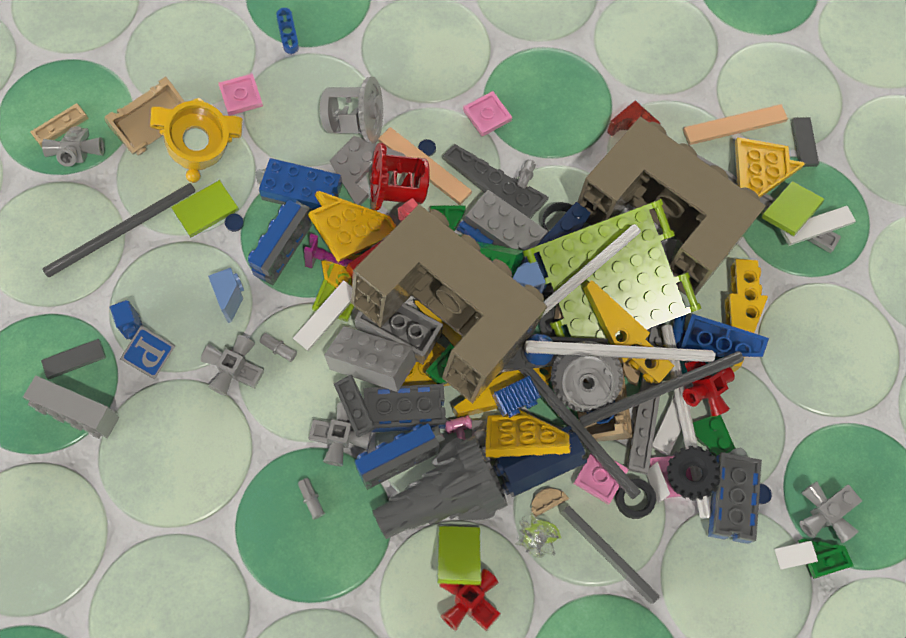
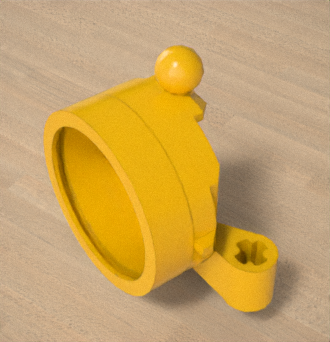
M200 98L183 102L173 109L163 107L151 108L150 127L160 130L159 134L164 135L165 146L171 158L182 165V167L189 169L186 172V179L191 183H196L200 180L201 175L198 170H204L221 159L226 150L227 143L232 142V138L242 137L243 119L241 117L225 116L217 108ZM191 128L201 129L208 136V145L202 150H191L183 142L184 133Z

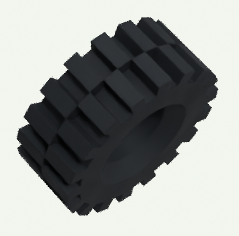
M689 446V449L683 447L679 453L676 451L673 454V459H669V466H667L668 480L674 491L680 494L681 497L685 499L687 497L695 501V498L703 500L705 496L710 497L711 492L717 490L721 476L719 464L715 456L711 455L707 449L704 451L699 446L697 448ZM691 466H697L702 470V477L697 481H691L686 477V471Z

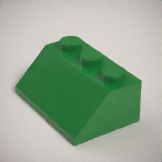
M476 241L480 246V253L490 261L498 259L504 262L512 272L511 277H514L523 260V250Z

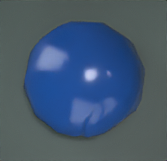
M534 334L527 340L553 342L550 337L544 334ZM524 351L527 360L534 365H545L551 362L554 355L526 353Z

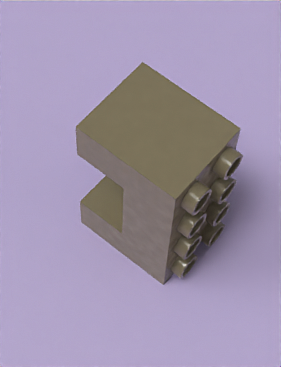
M639 117L585 178L578 199V203L591 212L586 221L590 225L618 216L628 204L636 209L662 199V207L669 227L675 234L673 237L683 243L670 264L671 271L674 277L689 272V281L695 296L742 239L766 206L760 202L756 192L746 187L740 188L728 179L727 173L721 167L716 165L709 166L697 157L696 151L690 145L685 143L678 144L667 136L665 129L660 124L647 122L642 117ZM655 208L650 209L653 222L661 227ZM677 282L678 290L686 295L682 282Z
M420 204L353 271L351 304L380 328L412 295L463 337L452 349L442 379L472 404L521 349L528 338L532 336L548 307L543 303L544 297L538 289L531 285L523 287L511 277L512 272L504 262L498 259L490 261L480 253L479 244L471 236L463 234L460 237L449 228V222L441 212L434 209L429 212Z

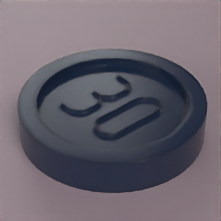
M425 139L419 143L418 149L429 157L436 152V144L430 139Z
M230 214L225 219V226L231 232L241 230L244 225L243 218L239 214Z
M760 484L759 504H766L771 500L772 492L767 485Z

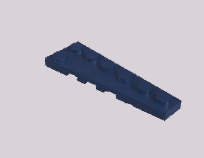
M575 202L537 246L581 230L591 212L578 202ZM534 253L543 277H548L540 253ZM527 257L521 262V265L528 262ZM548 284L544 285L542 293L544 292Z

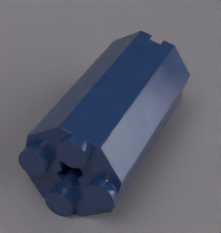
M570 425L561 429L569 434L570 453L560 455L543 454L539 456L522 455L519 457L502 456L495 460L496 464L493 465V470L496 476H500L503 481L501 487L505 495L510 494L511 497H515L587 463V458L584 460L582 458L585 455L583 445L575 432L571 433L569 431L572 429Z

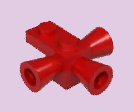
M688 361L685 363L688 372L706 365L705 362ZM728 367L692 382L694 386L683 391L684 401L689 406L696 407L702 399L708 398L711 416L726 413L730 408L721 397V394L729 389L727 383L734 381V371Z
M482 569L480 585L440 583L439 587L455 595L456 604L441 615L443 621L451 629L457 631L467 614L487 632L501 615L498 610L485 600V593L499 583L497 578L487 569Z

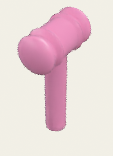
M462 416L453 420L450 419V421L446 420V432L448 434L456 432L457 438L465 440L464 430L472 428L470 416Z

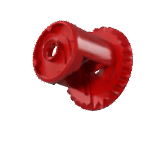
M377 143L370 176L371 209L379 210L383 201L406 203L412 198L417 204H423L429 188L430 168L428 160L426 158L388 155L386 145ZM392 171L393 174L390 180V184L388 185L389 173L387 172ZM397 173H407L401 185H397Z

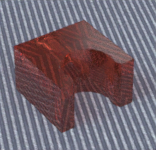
M635 100L610 121L607 133L613 136L620 130L628 131L639 117H642L647 122H656L660 125L661 123Z

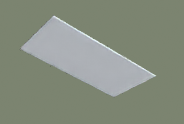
M656 462L649 468L647 477L656 493L657 503H660L670 495L660 466Z
M812 541L774 549L780 570L818 562Z

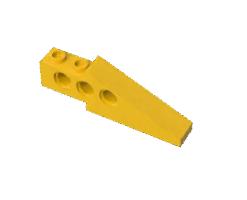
M735 259L730 266L732 293L725 299L726 325L754 333L768 298L767 295H761L762 285L759 282L761 268L758 265V260ZM746 313H749L752 318H749ZM743 361L730 366V368L736 372L742 366Z
M591 280L585 284L583 290L610 345L654 347L646 340L650 334L648 330L594 281ZM618 331L623 335L621 342L617 341L615 337ZM617 357L620 363H625L628 360V365L634 370L642 372V377L650 384L652 382L654 384L660 383L674 367L669 360L650 359L652 365L650 368H647L645 366L646 359Z
M552 366L533 368L549 386L548 382L551 381ZM545 369L549 374L542 375L539 370ZM519 370L503 372L488 385L473 404L468 399H464L454 406V415L460 418L499 409L493 394L525 377Z

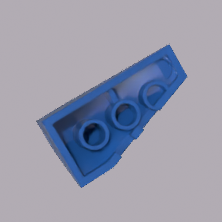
M692 314L680 349L712 350L716 357H725L738 351L742 353L743 357H763L769 338Z

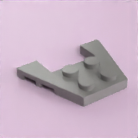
M353 136L330 160V163L335 172L341 175L342 183L354 203L361 206L369 197V194L358 186L357 183L371 170L377 144H370L365 139ZM387 148L388 155L405 156L401 152Z

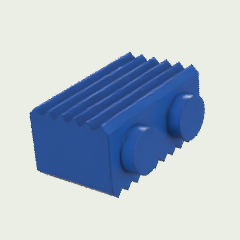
M125 300L110 306L116 328L123 334L126 340H132L140 326H142V321L132 304Z
M530 376L493 394V398L502 416L508 415L509 418L519 414V409L525 406L527 409L534 407L538 404L537 400L541 398Z

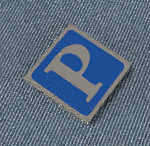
M140 326L120 357V360L155 380L175 345L145 327Z

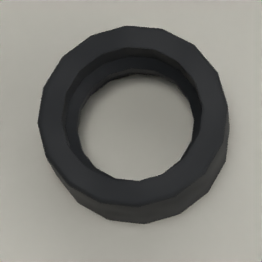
M631 479L638 488L646 493L647 505L640 511L631 510L625 504V491L621 487L617 490L615 497L616 505L624 516L631 519H641L650 514L655 508L657 501L656 493L648 482L641 479Z

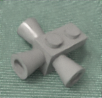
M76 126L70 128L61 141L43 139L42 150L45 157L56 155L61 165L69 167L75 163H83L88 156L87 153L103 156L104 142L101 137L86 140L89 136L88 128L81 129V127Z
M238 335L233 351L225 349L221 353L211 344L207 345L202 353L201 362L216 365L220 372L208 387L226 396L231 379L233 378L255 389L264 370L246 362L244 359L255 343L244 336Z
M342 402L337 403V420L331 419V423L313 419L308 439L310 441L330 444L323 462L341 467L343 466V449L348 448L349 443L368 450L372 431L358 438Z
M818 481L801 492L802 495L816 505L810 511L812 516L799 522L801 529L809 537L815 538L822 528L831 525L841 543L848 541L859 532L842 518L862 502L861 498L849 484L828 499Z

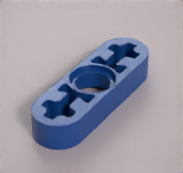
M280 8L276 15L283 49L288 54H294L299 50L292 12L288 8ZM283 15H286L287 22H284ZM291 28L292 32L284 33L283 30ZM290 39L292 41V47H289L288 40Z

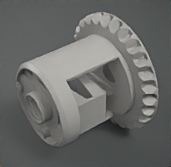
M367 77L363 81L362 87H327L323 91L320 100V117L327 133H362L366 142L370 144L377 143L383 125V99L379 82L375 77ZM337 97H346L347 103L352 102L351 97H359L358 107L350 114H348L349 106H345L341 111Z
M593 341L577 342L582 344H600ZM558 355L551 371L552 387L555 394L567 407L575 411L591 413L610 405L618 397L623 384L622 366L617 357Z

